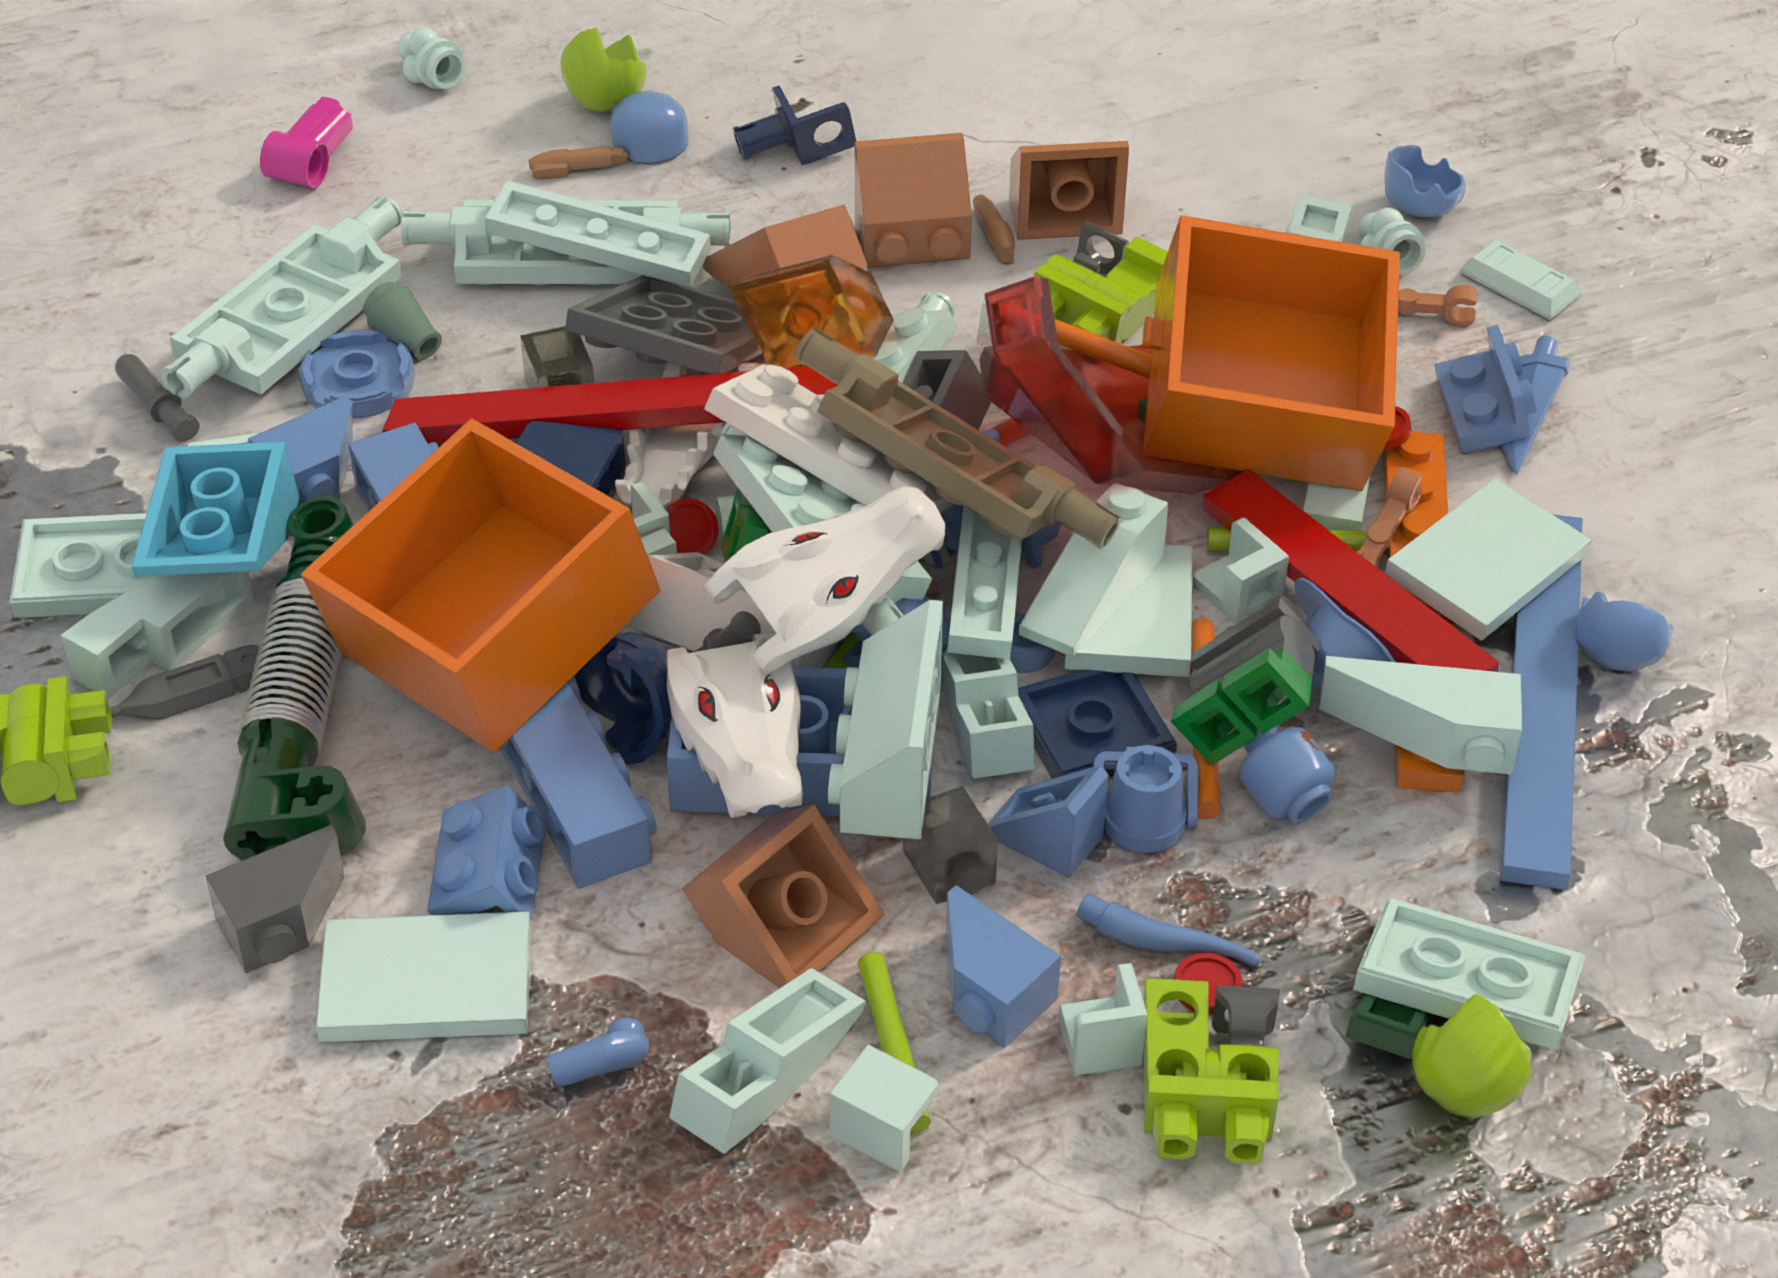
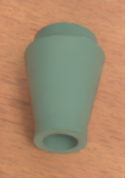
M386 282L376 287L366 298L363 305V313L367 317V324L370 329L386 334L388 339L399 345L400 341L419 360L429 358L439 349L442 343V336L434 329L408 287L398 286L394 282Z

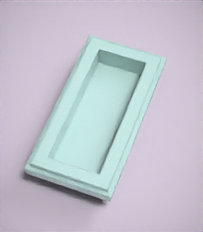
M1494 240L1472 257L1460 271L1465 276L1548 320L1555 317L1581 296L1582 293L1575 280L1498 240Z

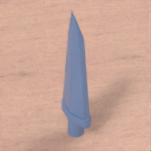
M1551 336L1539 337L1533 354L1519 356L1522 375L1517 376L1518 380L1529 379L1534 395L1536 412L1527 414L1530 438L1503 444L1502 452L1516 475L1533 444L1563 378L1567 376L1570 368V360L1568 358L1556 356L1559 344Z

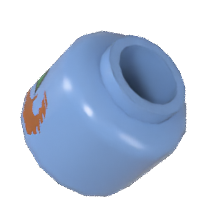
M1274 727L1264 734L1259 731L1257 738L1245 745L1244 748L1248 755L1240 766L1239 778L1264 813L1272 820L1290 819L1293 824L1301 823L1321 811L1333 798L1334 792L1331 790V787L1336 778L1335 767L1304 728L1289 727L1279 731L1277 727Z

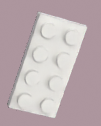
M763 364L714 387L704 408L865 506L877 500L885 493L902 486L920 489L936 505L939 513L954 505L941 498L934 489L935 485L919 475L905 473L889 465L884 459L885 454L868 443L853 441L838 433L834 428V422L817 412L824 395H816L799 385L798 378L792 372L780 366Z

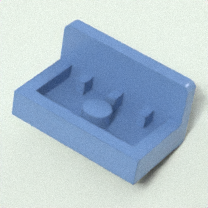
M508 785L470 800L461 801L443 810L427 912L431 915L476 914L498 905L504 912H529L530 921H532L535 896L539 886L538 873L542 842L545 838V826L538 811L534 807L527 805Z

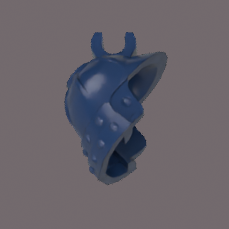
M630 632L615 635L574 675L584 703L596 713L614 722V725L606 731L605 739L610 746L620 749V755L625 765L641 763L657 751L661 742L667 737L672 717L667 692V667L665 664L667 650L671 649V647L644 635Z

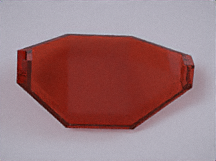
M1031 277L984 293L976 338L984 396L1096 485L1112 486L1116 482L1136 489L1195 494L1214 489L1243 472L1236 469L1143 455L1145 424L1137 418L1139 400L1148 397L1149 379L1077 351L1061 349L1058 346L1049 279ZM1142 345L1128 346L1151 355V348L1144 349Z

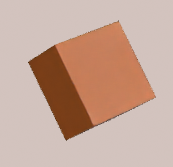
M1181 215L1157 281L1154 319L1153 317L1146 316L1143 328L1142 348H1151L1143 455L1243 472L1250 469L1256 474L1363 491L1395 424L1400 252Z
M473 418L465 423L301 573L341 654L493 753L661 591L630 508Z

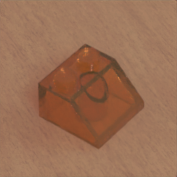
M834 255L735 279L729 285L768 365H776L782 368L807 366L795 359V352L804 335L809 330H814V328H818L859 355L865 353L872 358L876 357L894 321L872 273Z

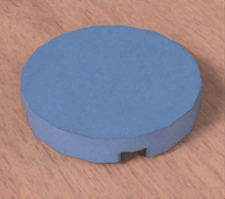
M351 330L327 337L320 341V349L312 355L309 350L304 355L299 370L302 390L306 400L311 405L319 408L347 396L353 401V418L376 415L391 409L395 399L405 398L409 394L415 377L413 359L407 346L400 341L398 346L388 341L386 334L374 330Z

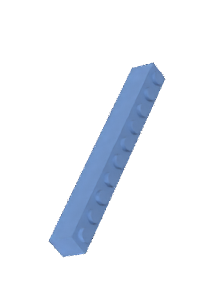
M416 423L348 443L355 488L368 511L439 448L436 442L429 444L426 442ZM573 676L500 749L532 807L540 814L548 836L577 888L580 889L651 863L649 835L656 833L657 827L653 811L644 796L635 798L632 793L629 773L621 755L618 752L610 755L605 747V735L597 714L593 710L585 712L581 706L579 688Z

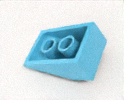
M285 441L165 447L131 567L134 577L260 571L291 536L287 520L291 512L298 506L299 494Z

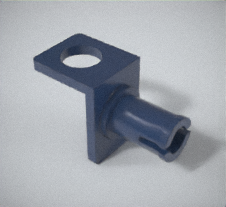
M780 85L772 87L776 104L775 114L739 127H732L737 147L743 159L786 143L787 147L793 148L801 165L850 149L855 146L856 142L850 109L845 102L797 118ZM829 121L841 124L839 135L832 141L821 143L814 140V133L821 124Z

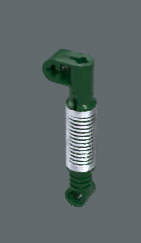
M318 496L304 501L291 512L287 520L288 530L294 541L286 576L277 582L271 596L260 640L261 644L258 648L254 665L255 669L252 673L253 677L248 690L249 694L246 698L238 732L237 745L242 760L223 836L224 845L227 850L241 860L248 859L329 825H332L337 833L340 855H343L356 847L366 831V820L341 771L331 766H314L321 750L341 652L314 602L301 573L354 526L345 505L340 499L333 496Z

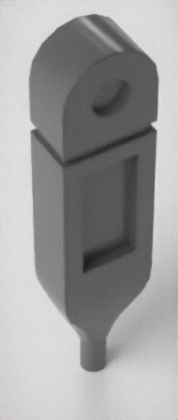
M241 646L226 651L221 656L217 654L150 676L142 680L125 700L118 705L110 707L112 718L120 715H133L160 720L234 696L236 692H246L250 688L259 646Z

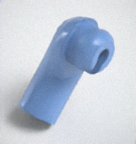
M621 1018L614 1021L608 1027L606 1035L549 1054V1069L554 1082L561 1088L597 1075L638 1066L647 1056L650 1042L645 1036L643 1025L638 1020Z

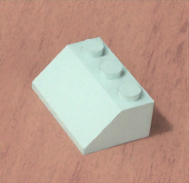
M928 600L864 640L859 668L847 667L844 706H851L852 714H840L836 754L845 755L844 764L832 763L828 786V804L840 805L841 833L921 839L940 699L943 601Z

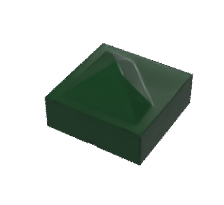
M1363 993L1350 1017L1345 1037L1413 1060V1047L1418 1032L1424 1026L1428 1028L1432 1013Z

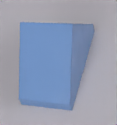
M1099 765L1018 788L983 829L992 840L1070 878L1103 838L1109 775Z

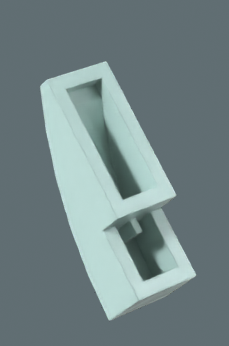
M249 572L161 575L106 603L61 634L71 678L93 691L105 690L107 699H109L150 663H154L167 671L176 668L254 601Z
M947 643L941 649V687L954 732L972 779L1035 770L1033 723L1018 696L1017 672L1011 660L947 653Z
M810 968L729 1021L723 1045L678 1074L669 1118L725 1154L780 1108L813 1074L862 1014L866 1001L815 969Z

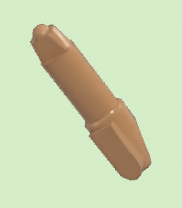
M610 146L551 150L530 158L529 169L532 170V176L536 179L568 177V173L571 171L608 168L613 165L622 164L628 159L629 154L621 147Z
M983 194L977 195L972 202L974 213L983 226L991 247L1000 261L1004 263L1012 262L1014 259L1015 241L1010 226L1003 220L991 200Z

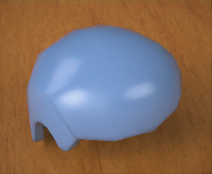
M650 90L623 98L613 107L610 117L613 147H621L624 151H627L629 154L628 160L655 163L672 159L686 150L688 146L686 113L683 106L670 95Z
M1417 145L1397 146L1388 153L1384 173L1385 194L1390 204L1401 212L1416 217H1438L1448 214L1464 198L1466 190L1464 177L1450 168L1448 159L1442 158L1435 165L1427 164L1422 157L1420 146Z
M1599 591L1595 592L1591 599H1582L1576 622L1578 643L1588 658L1605 668L1635 672L1657 663L1666 653L1674 629L1673 625L1667 623L1663 615L1648 605L1625 600L1608 602L1605 594Z

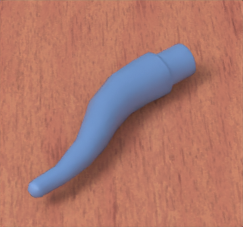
M1090 893L1083 898L1077 910V917L1098 927L1099 933L1133 948L1157 952L1214 953L1235 958L1255 967L1261 963L1258 954L1236 943L1196 929L1150 919L1115 901L1108 903Z

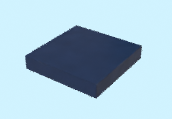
M1081 670L1018 688V696L1033 723L1034 749L1052 779L1092 768L1096 756L1101 752H1125L1126 747L1143 745L1162 747L1172 753L1177 751V742L1134 673ZM1104 769V770H1105V771L1107 772V774L1109 775V776H1108V778H1109V777L1114 776L1116 769Z

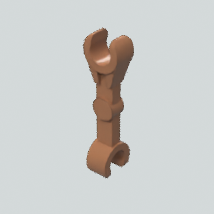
M1469 285L1454 286L1447 291L1446 295L1418 293L1413 289L1404 288L1399 290L1398 313L1404 315H1411L1415 312L1444 314L1445 319L1450 324L1457 327H1467L1474 323L1476 310L1472 307L1462 308L1456 305H1476L1478 293L1474 287Z
M1400 467L1397 470L1388 490L1387 502L1376 521L1369 526L1368 536L1360 550L1356 551L1376 567L1384 551L1391 546L1392 536L1406 511H1412L1422 495V487L1419 485L1422 477L1416 471L1405 467Z

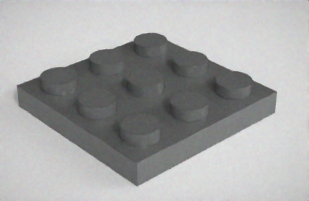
M641 275L568 308L565 331L585 336V342L595 347H621L636 352L635 357L641 361L652 364L670 362L686 367V372L689 375L727 373L738 367L741 363L766 353L769 349L790 339L794 317L693 287L690 288Z

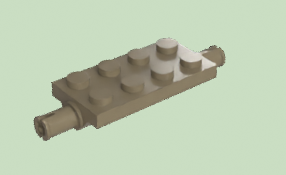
M818 328L809 330L801 339L795 352V359L837 384V387L826 391L817 412L834 422L835 430L844 437L857 442H866L885 454V461L895 469L905 473H915L935 485L936 493L944 500L956 505L970 507L986 517V523L991 529L1010 538L1023 540L1045 526L1053 525L1056 522L1091 542L1099 549L1105 547L1114 536L1122 517L1078 491V485L1045 464L1035 466L898 381L899 375L865 353L861 355L855 353Z

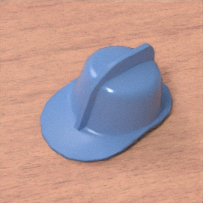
M1304 578L1295 581V593L1307 617L1304 624L1320 640L1319 651L1315 653L1311 685L1313 689L1318 692L1321 691L1326 656L1395 662L1385 646L1369 630L1347 616L1315 584Z

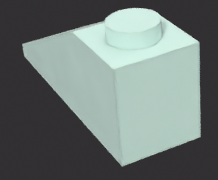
M1115 482L1096 501L1122 517L1114 536L1105 547L1099 549L1073 532L1019 625V635L1073 657L1163 561L1168 502L1147 495L1136 488L1126 487Z
M1326 656L1319 698V710L1445 768L1512 775L1522 733L1521 674Z

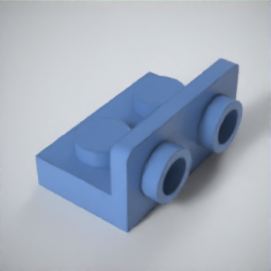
M1498 325L1486 327L1489 351L1461 356L1434 364L1437 383L1461 454L1530 438L1527 414L1536 412L1533 391L1528 378L1518 380L1517 376L1522 375V366L1515 342L1505 344Z

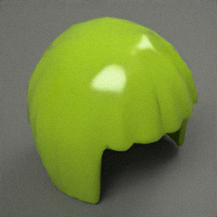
M598 28L587 29L579 32L566 45L561 55L562 78L570 94L579 104L590 111H612L613 107L620 100L631 94L639 93L643 89L646 79V65L640 61L637 49L630 35H626L605 49Z
M1474 994L1442 1027L1430 1025L1427 1028L1424 1026L1416 1037L1417 1039L1413 1047V1067L1418 1085L1437 1104L1457 1116L1479 1118L1503 1110L1523 1094L1531 1080L1532 1069L1530 1064L1532 1054L1530 1048L1518 1037L1511 1023L1500 1009L1478 994Z

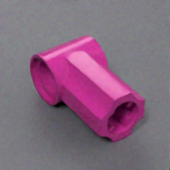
M321 97L316 104H312L287 133L272 131L268 134L260 153V169L265 177L309 188L319 187L328 172L330 155L353 129L351 114L341 107L338 100Z

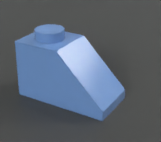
M344 396L248 438V443L285 441L299 494L298 505L318 496H333L339 499L350 458L348 443L353 442V401Z
M957 885L947 892L946 943L952 1010L970 1030L976 1033H984L1006 1048L1058 999L1061 956Z

